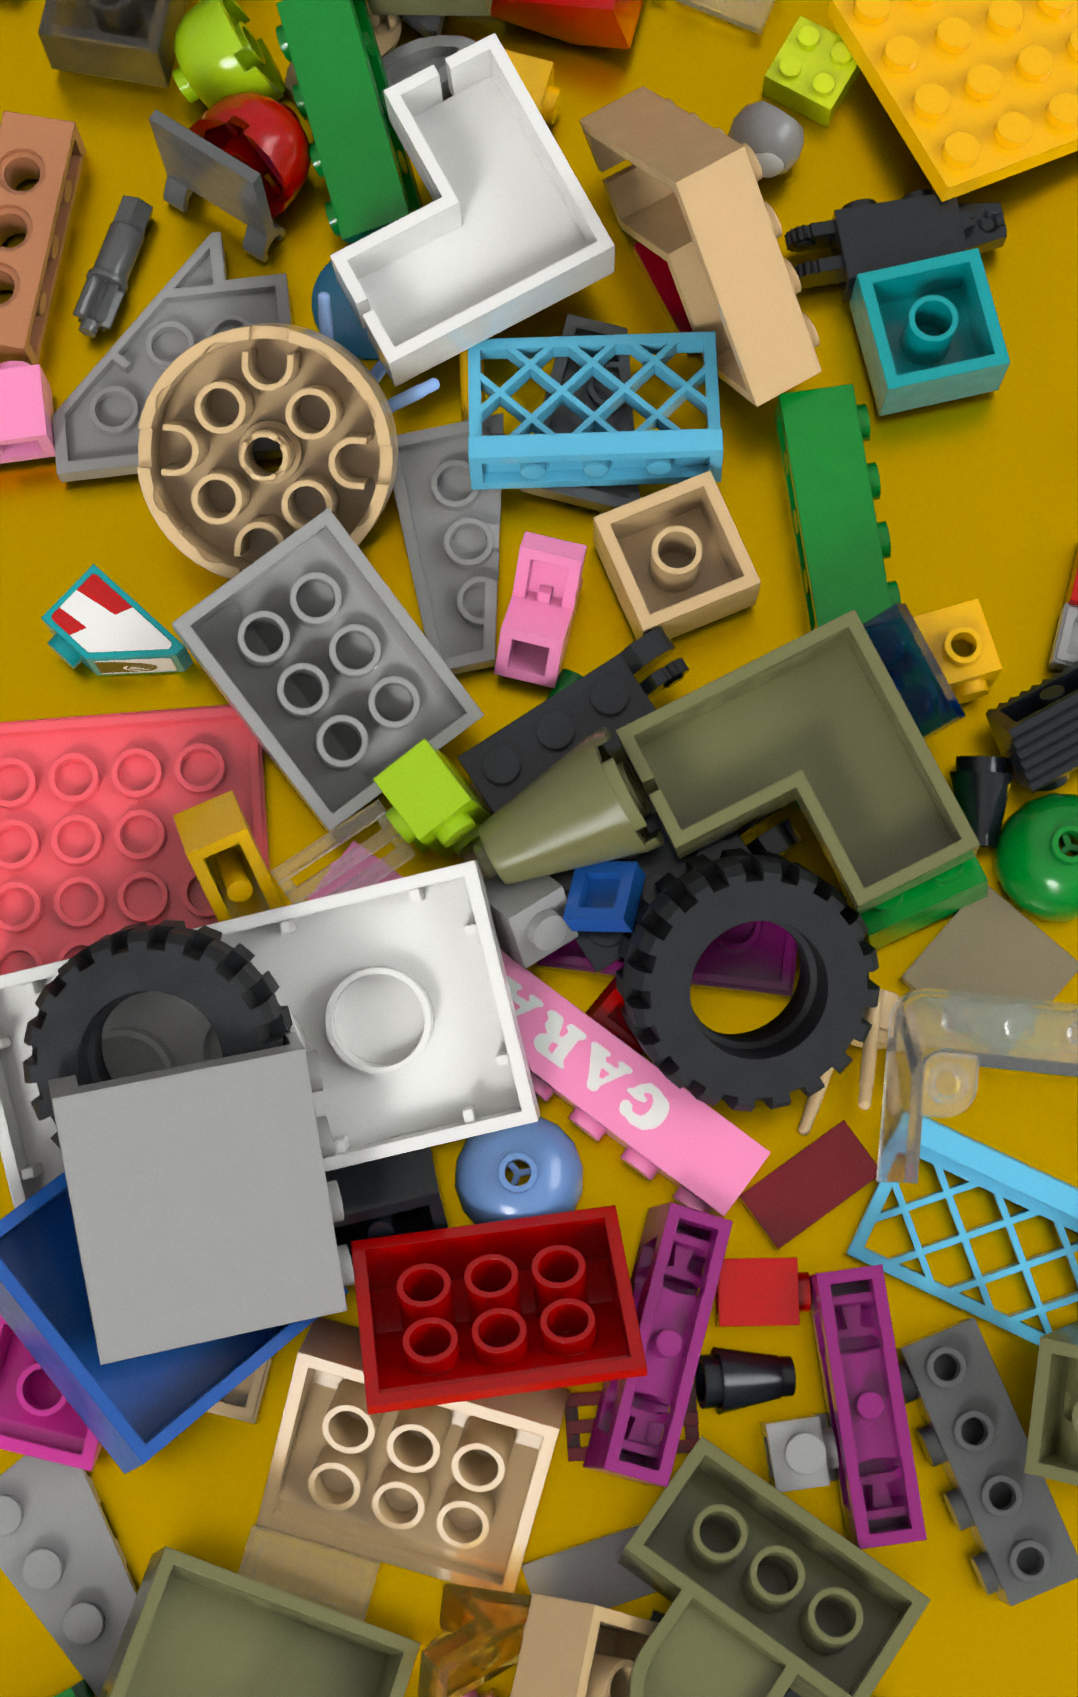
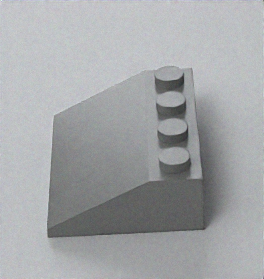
M329 507L172 622L174 632L327 833L381 794L382 791L373 778L425 738L439 750L484 716L483 712Z

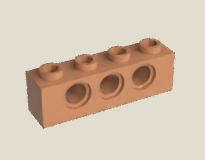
M9 111L3 112L0 125V291L13 290L14 292L9 300L0 304V363L8 361H24L31 365L39 363L86 152L77 125L72 121ZM24 180H39L37 184L29 190H15L16 187ZM15 234L26 235L23 242L10 248L2 247L5 240Z

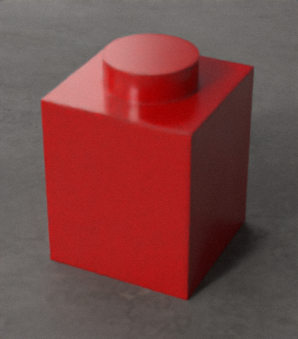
M797 1257L732 1258L723 1260L715 1293L716 1327L800 1325L799 1312H810L809 1272H798Z

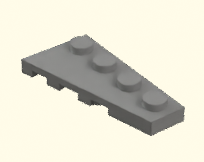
M504 413L490 415L482 422V436L504 435ZM469 420L397 435L398 464L393 486L424 633L454 675L493 667L496 663L502 489L471 490L468 456Z

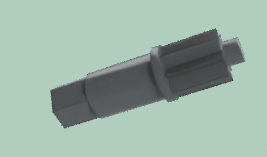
M123 195L95 264L86 275L87 280L73 312V315L79 318L78 322H81L78 330L86 336L95 337L98 329L104 332L106 328L111 329L122 298L128 290L127 281L153 214V207L138 197Z

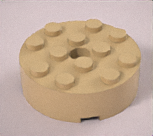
M283 323L244 325L217 333L193 345L177 357L157 380L146 400L138 426L140 431L138 442L139 466L137 467L141 490L150 513L167 538L184 555L205 569L228 579L235 577L328 507L358 546L384 511L393 490L397 473L398 439L396 425L386 396L375 377L344 346L326 335L297 325ZM257 438H269L280 444L283 460L278 470H264L254 460L252 446Z

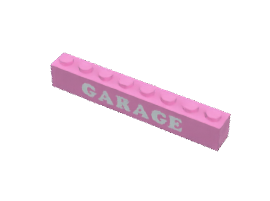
M353 841L307 901L402 878V876L356 841ZM501 951L536 1096L545 1102L549 1100L552 1094L557 1096L574 1109L568 1116V1119L599 1142L605 1133L625 1148L620 1159L644 1178L651 1181L659 1173L678 1188L672 1198L680 1205L708 1214L712 1213L723 1218L771 1152L706 1103L697 1100L686 1088L679 1089L663 1075L658 1067Z

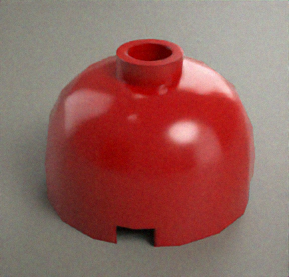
M256 92L227 95L204 112L189 128L192 132L261 174L272 218H275L290 205L306 183L311 163L309 141L297 114L284 103Z

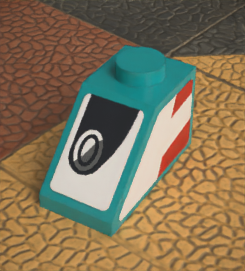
M95 564L41 617L53 635L47 644L73 669L83 662L96 675L184 672L193 664L186 647Z

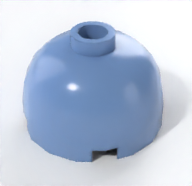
M540 1116L537 1122L467 1138L456 1160L454 1187L463 1212L474 1224L574 1211L582 1196L583 1165L576 1145L558 1124ZM522 1161L530 1168L519 1170L514 1162ZM507 1167L514 1173L511 1183L505 1177ZM531 1176L527 1183L517 1186L521 1177Z

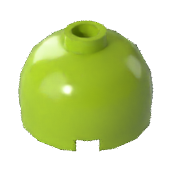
M201 0L183 16L176 29L174 52L180 67L172 71V74L180 91L190 103L201 99L210 108L227 95L243 92H256L275 100L285 96L283 94L286 91L284 81L262 37L256 41L251 31L247 28L245 24L250 19L236 0Z

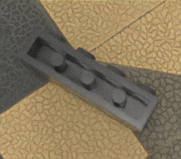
M975 1318L960 1320L896 1347L905 1404L915 1400L925 1426L916 1429L922 1449L932 1467L942 1464L952 1487L951 1490L943 1493L948 1510L959 1531L967 1528L970 1529L979 1550V1554L970 1558L976 1576L986 1595L988 1596L996 1592L1000 1601L1013 1606L1078 1578V1555L1045 1479L1024 1473L1028 1440Z

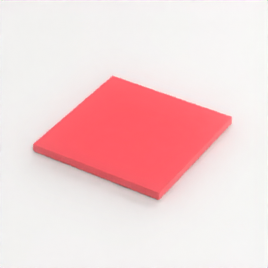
M230 704L0 722V975L72 958L107 934L111 935L125 926L146 922L147 925H158L163 920L185 921V926L189 929L217 923L218 920L187 858L173 815L233 790L271 875L264 749Z

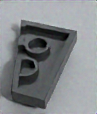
M568 314L562 336L628 334V331L625 327ZM615 355L603 366L624 384L631 378L629 355ZM556 357L550 377L562 386L582 367L570 357ZM592 376L573 395L595 412L614 393ZM547 391L543 403L552 396ZM624 402L605 421L617 431H634L633 408ZM562 404L542 423L554 433H572L584 421ZM638 485L521 488V492L601 512H608L640 499Z

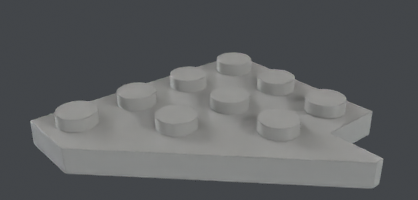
M212 232L52 415L56 469L61 482L138 474L139 421L146 400L162 373L187 349L217 333L258 323L293 325L289 283L286 273L227 280L223 238L221 232ZM265 437L257 438L254 441L252 454L255 461L283 457L280 444L277 441L275 442Z

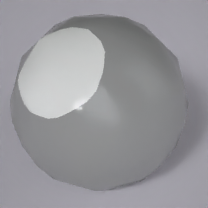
M757 101L745 105L733 119L728 133L730 138L740 144L746 143L751 147L760 163L763 174L762 178H772L787 173L799 159L804 145L803 127L794 118L765 101Z

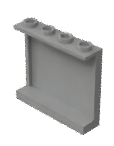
M295 1032L285 1033L286 1045L82 1086H78L76 1075L48 1080L101 1365L347 1311L344 1287L355 1284L354 1272L347 1245L337 1246L333 1224L344 1221L343 1203L337 1181H326L323 1158L334 1156L333 1141L326 1115L316 1117L312 1095L314 1092L323 1091L321 1067L316 1050L306 1052Z

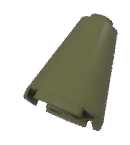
M604 726L592 732L478 826L481 840L473 843V849L479 864L490 879L499 875L502 881L509 885L649 852L664 845L661 828L651 833L648 832L644 817L654 813V810L622 747H619L609 752L604 744L613 735L609 728Z

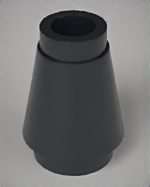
M956 756V771L949 772L952 792L977 837L980 847H997L998 835L1001 832L1013 774L1007 773L1008 758L997 756Z
M713 1347L710 1354L700 1355L695 1374L697 1400L701 1409L715 1408L716 1413L720 1415L780 1399L781 1397L793 1396L796 1389V1374L793 1360L790 1356H777Z

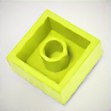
M800 15L764 76L762 94L828 127L861 70L840 35Z

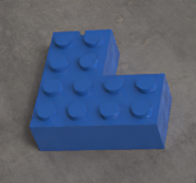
M65 1172L0 1220V1315L124 1474L145 1464L318 1318L101 1365ZM344 1287L345 1295L349 1292L346 1287Z

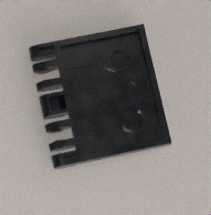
M662 627L648 632L612 659L458 756L460 764L493 814L592 732L604 726L609 728L613 735L604 744L609 752L622 747L615 730L656 710L649 699L662 690L677 684L690 670L680 657L649 675L640 684L635 679L675 651V646ZM780 808L679 859L654 811V813L644 817L647 824L646 827L649 833L661 828L664 845L649 852L610 861H637L646 874L640 900L642 899L650 905L661 892L654 884L668 872L676 878L688 872L686 867V861L703 854L711 860L721 858L722 850L742 848L752 855H757L760 850L783 855L798 845L803 839L788 818L745 845L741 837L771 819L782 810ZM575 869L549 875L563 886L566 898H568ZM635 920V923H634L633 932H634V930H635V928H636V925H637V923H638L636 920ZM577 931L578 937L574 940L595 972L599 974L623 958L618 953L622 934H633V932Z

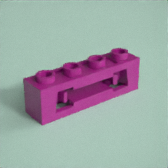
M672 1202L648 1208L630 1279L647 1364V1376L604 1382L583 1464L584 1468L644 1485L668 1487L733 1221Z
M883 1265L810 1275L811 1313L829 1427L833 1429L838 1452L839 1468H836L847 1540L860 1549L927 1540Z

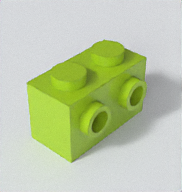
M425 738L373 778L374 782L393 805V807L385 812L386 817L408 844L413 842L422 853L431 848L447 860L454 854L458 857L468 855L474 851L473 843L481 840L478 826L493 815L455 764Z

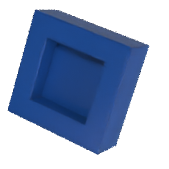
M606 861L575 869L563 920L572 931L633 932L646 874L637 861Z

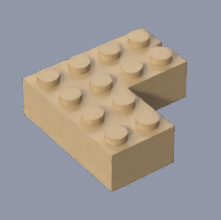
M644 86L580 119L581 127L599 171L604 172L625 160L632 163L628 167L602 180L618 224L623 231L668 263L692 331H715L718 377L758 407L822 372L814 348L820 345L819 336L810 318L801 312L796 294L801 292V283L792 264L782 256L777 242V238L782 236L781 224L773 208L766 201H763L757 183L763 177L762 169L751 147L746 143L740 144L727 136L722 129L713 128L701 121L695 113L686 112L676 106L670 98L664 99Z

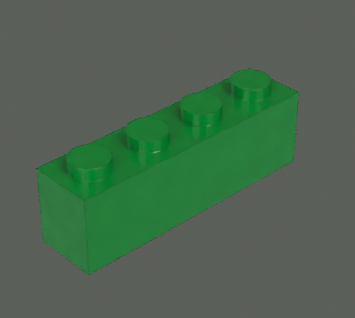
M283 0L276 3L282 23L276 27V35L285 58L289 62H293L298 83L292 87L294 100L301 116L305 120H309L314 137V142L309 144L311 161L317 174L326 180L331 200L325 203L326 215L335 235L341 236L342 240L353 244L423 207L410 158L389 121L383 91L389 88V83L365 0Z
M853 384L782 393L778 396L774 419L809 630L812 631L854 609L866 631L894 623L895 618L901 617V598L897 582H887L883 559L891 557V542L886 521L877 522L873 500L880 499L881 486L877 464L875 462H866L863 442L870 441L871 435L866 404H856Z

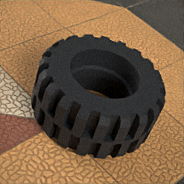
M742 848L722 850L720 859L711 860L703 854L686 861L688 872L678 878L668 872L654 884L661 892L650 905L644 900H640L635 919L638 923L633 934H622L618 953L625 961L624 968L616 970V990L624 998L625 1004L620 1009L628 1028L637 1038L639 1046L667 1079L679 1089L687 1088L697 1100L715 1106L720 1100H724L734 1111L752 1112L755 1108L756 1100H762L771 1110L790 1105L791 1098L789 1093L800 1089L807 1097H810L825 1088L820 1077L826 1071L833 1067L841 1074L853 1061L845 1051L853 1039L864 1043L872 1027V1024L863 1018L865 1007L874 1008L878 1006L880 986L869 979V972L876 971L879 968L876 948L864 940L869 931L860 913L847 905L848 898L838 889L799 863L788 861L779 854L760 850L757 855H752ZM769 921L781 926L796 941L800 955L798 984L787 1006L766 1025L745 1033H717L705 1026L695 1014L690 1000L692 975L704 950L723 932L743 923Z
M163 920L158 925H147L146 922L125 926L111 935L107 934L74 955L58 969L59 974L53 981L44 986L35 1002L39 1008L37 1016L27 1022L24 1043L32 1046V1056L23 1062L25 1083H37L40 1095L31 1101V1105L38 1120H44L50 1116L55 1123L48 1080L76 1075L78 1086L112 1080L102 1053L103 1026L111 1012L127 998L143 992L157 991L168 993L187 1001L198 1009L213 1027L221 1046L223 1058L286 1045L285 1033H288L293 1023L288 1005L280 1006L274 994L279 989V985L270 971L262 975L250 962L255 957L251 951L241 943L235 948L221 941L222 932L205 925L199 930L186 928L185 921ZM56 1132L51 1137V1140L60 1148L58 1134Z

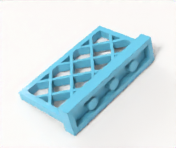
M715 331L486 339L468 349V456L471 490L675 484L709 470L715 482H721L724 449L723 431L720 423ZM677 353H703L704 366L687 382L665 365ZM615 355H631L644 365L625 384L603 367ZM553 357H570L582 367L562 386L541 369ZM508 359L520 370L499 388L481 373V360ZM654 374L676 391L657 410L635 393ZM592 376L614 393L595 412L573 395ZM530 378L552 395L532 414L511 398ZM704 383L705 396L698 391ZM482 391L489 396L484 403H482ZM687 400L706 415L707 429H680L667 418ZM624 402L646 419L635 431H617L605 420ZM562 404L584 421L572 433H554L542 422ZM500 406L521 422L509 435L482 436V422Z
M911 1109L900 1130L901 1135L846 1250V1254L871 1266L882 1264L885 1273L1039 1346L1040 1337L1053 1332L1046 1312L1077 1302L1078 1290L1042 1303L1029 1268L1066 1256L1078 1288V1264L1074 1256V1252L1078 1251V1241L1070 1243L1064 1229L1066 1227L1078 1233V1188ZM908 1153L933 1164L942 1190L905 1202L897 1176ZM943 1169L967 1181L949 1187ZM978 1186L992 1192L1002 1218L965 1230L953 1195ZM893 1188L898 1205L882 1210ZM945 1198L958 1233L921 1246L909 1211ZM1003 1198L1026 1209L1009 1215ZM902 1214L914 1249L888 1258L865 1247L876 1222ZM1037 1215L1052 1220L1062 1246L1026 1259L1013 1224ZM1006 1227L1018 1262L981 1274L969 1239ZM962 1242L974 1277L949 1286L934 1280L925 1255ZM918 1258L924 1274L901 1263ZM1022 1271L1034 1306L1011 1314L995 1309L985 1283ZM978 1286L983 1302L962 1292ZM1038 1315L1044 1332L1022 1321Z

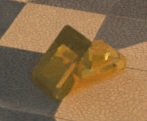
M445 1584L443 1586L439 1621L443 1633L435 1637L422 1650L417 1695L419 1697H462L516 1665L519 1659L524 1626L527 1621L532 1596L459 1584Z

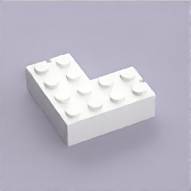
M495 33L445 58L448 87L452 97L443 101L440 75L434 64L383 90L389 121L431 195L433 202L330 255L337 282L362 328H366L369 341L395 387L614 273L615 245Z

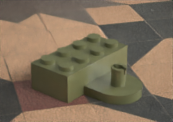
M701 1436L669 1482L668 1487L664 1489L625 1546L618 1561L620 1565L672 1602L635 1659L629 1676L628 1697H784L789 1688L801 1697H870L931 1599Z

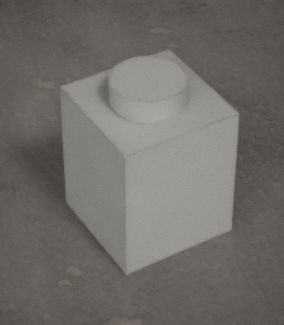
M499 875L491 879L488 876L483 878L500 949L523 968H528L578 937L577 931H572L563 920L567 902L563 886L549 875L509 885L505 884Z

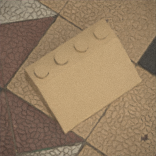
M318 1317L312 1323L297 1354L256 1524L512 1600L570 1390L555 1388L368 1415L359 1328Z

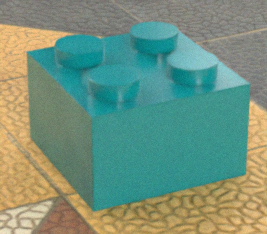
M979 248L857 274L849 305L879 416L997 391L1010 365V359Z

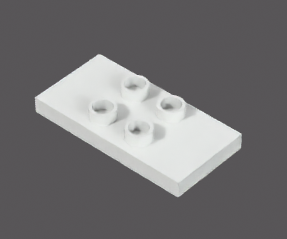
M478 859L205 925L222 932L221 941L235 948L241 943L251 951L255 957L250 962L262 975L270 971L279 985V989L274 993L279 1005H288L293 1025L288 1030V1033H296L306 1052L316 1050L321 1067L323 1091L312 1093L316 1117L326 1115L334 1148V1156L323 1158L325 1172L539 1120L541 1114ZM69 959L0 975V1153L14 1209L64 1172L61 1150L51 1140V1137L57 1132L56 1124L50 1116L44 1120H38L31 1101L40 1095L37 1083H25L23 1062L32 1056V1046L24 1043L27 1022L36 1017L39 1011L35 1002L44 986L56 978L59 974L58 969ZM148 991L127 998L111 1012L103 1026L102 1053L105 1065L112 1079L222 1058L218 1037L206 1017L187 1001L168 993Z

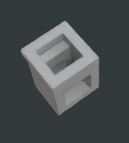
M826 1413L760 1422L768 1479L771 1486L780 1492L828 1486L830 1481L837 1480L835 1468H839L838 1452L832 1427L828 1428Z

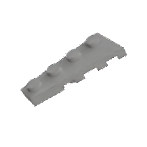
M25 1455L0 1475V1568L87 1684L99 1697L138 1592L126 1566L128 1562L119 1541L114 1538L99 1503L101 1499L91 1476H88L86 1470Z

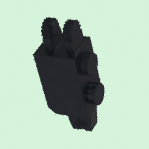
M921 189L910 192L899 200L877 203L873 199L852 201L843 206L842 209L834 210L832 220L796 226V228L786 232L784 237L787 251L790 250L791 252L803 253L805 251L831 248L832 257L820 258L815 261H804L793 268L803 288L838 283L841 301L845 303L850 302L857 274L979 248L980 253L987 252L1004 245L1007 238V229L1000 203H958L957 197L942 202L935 190Z

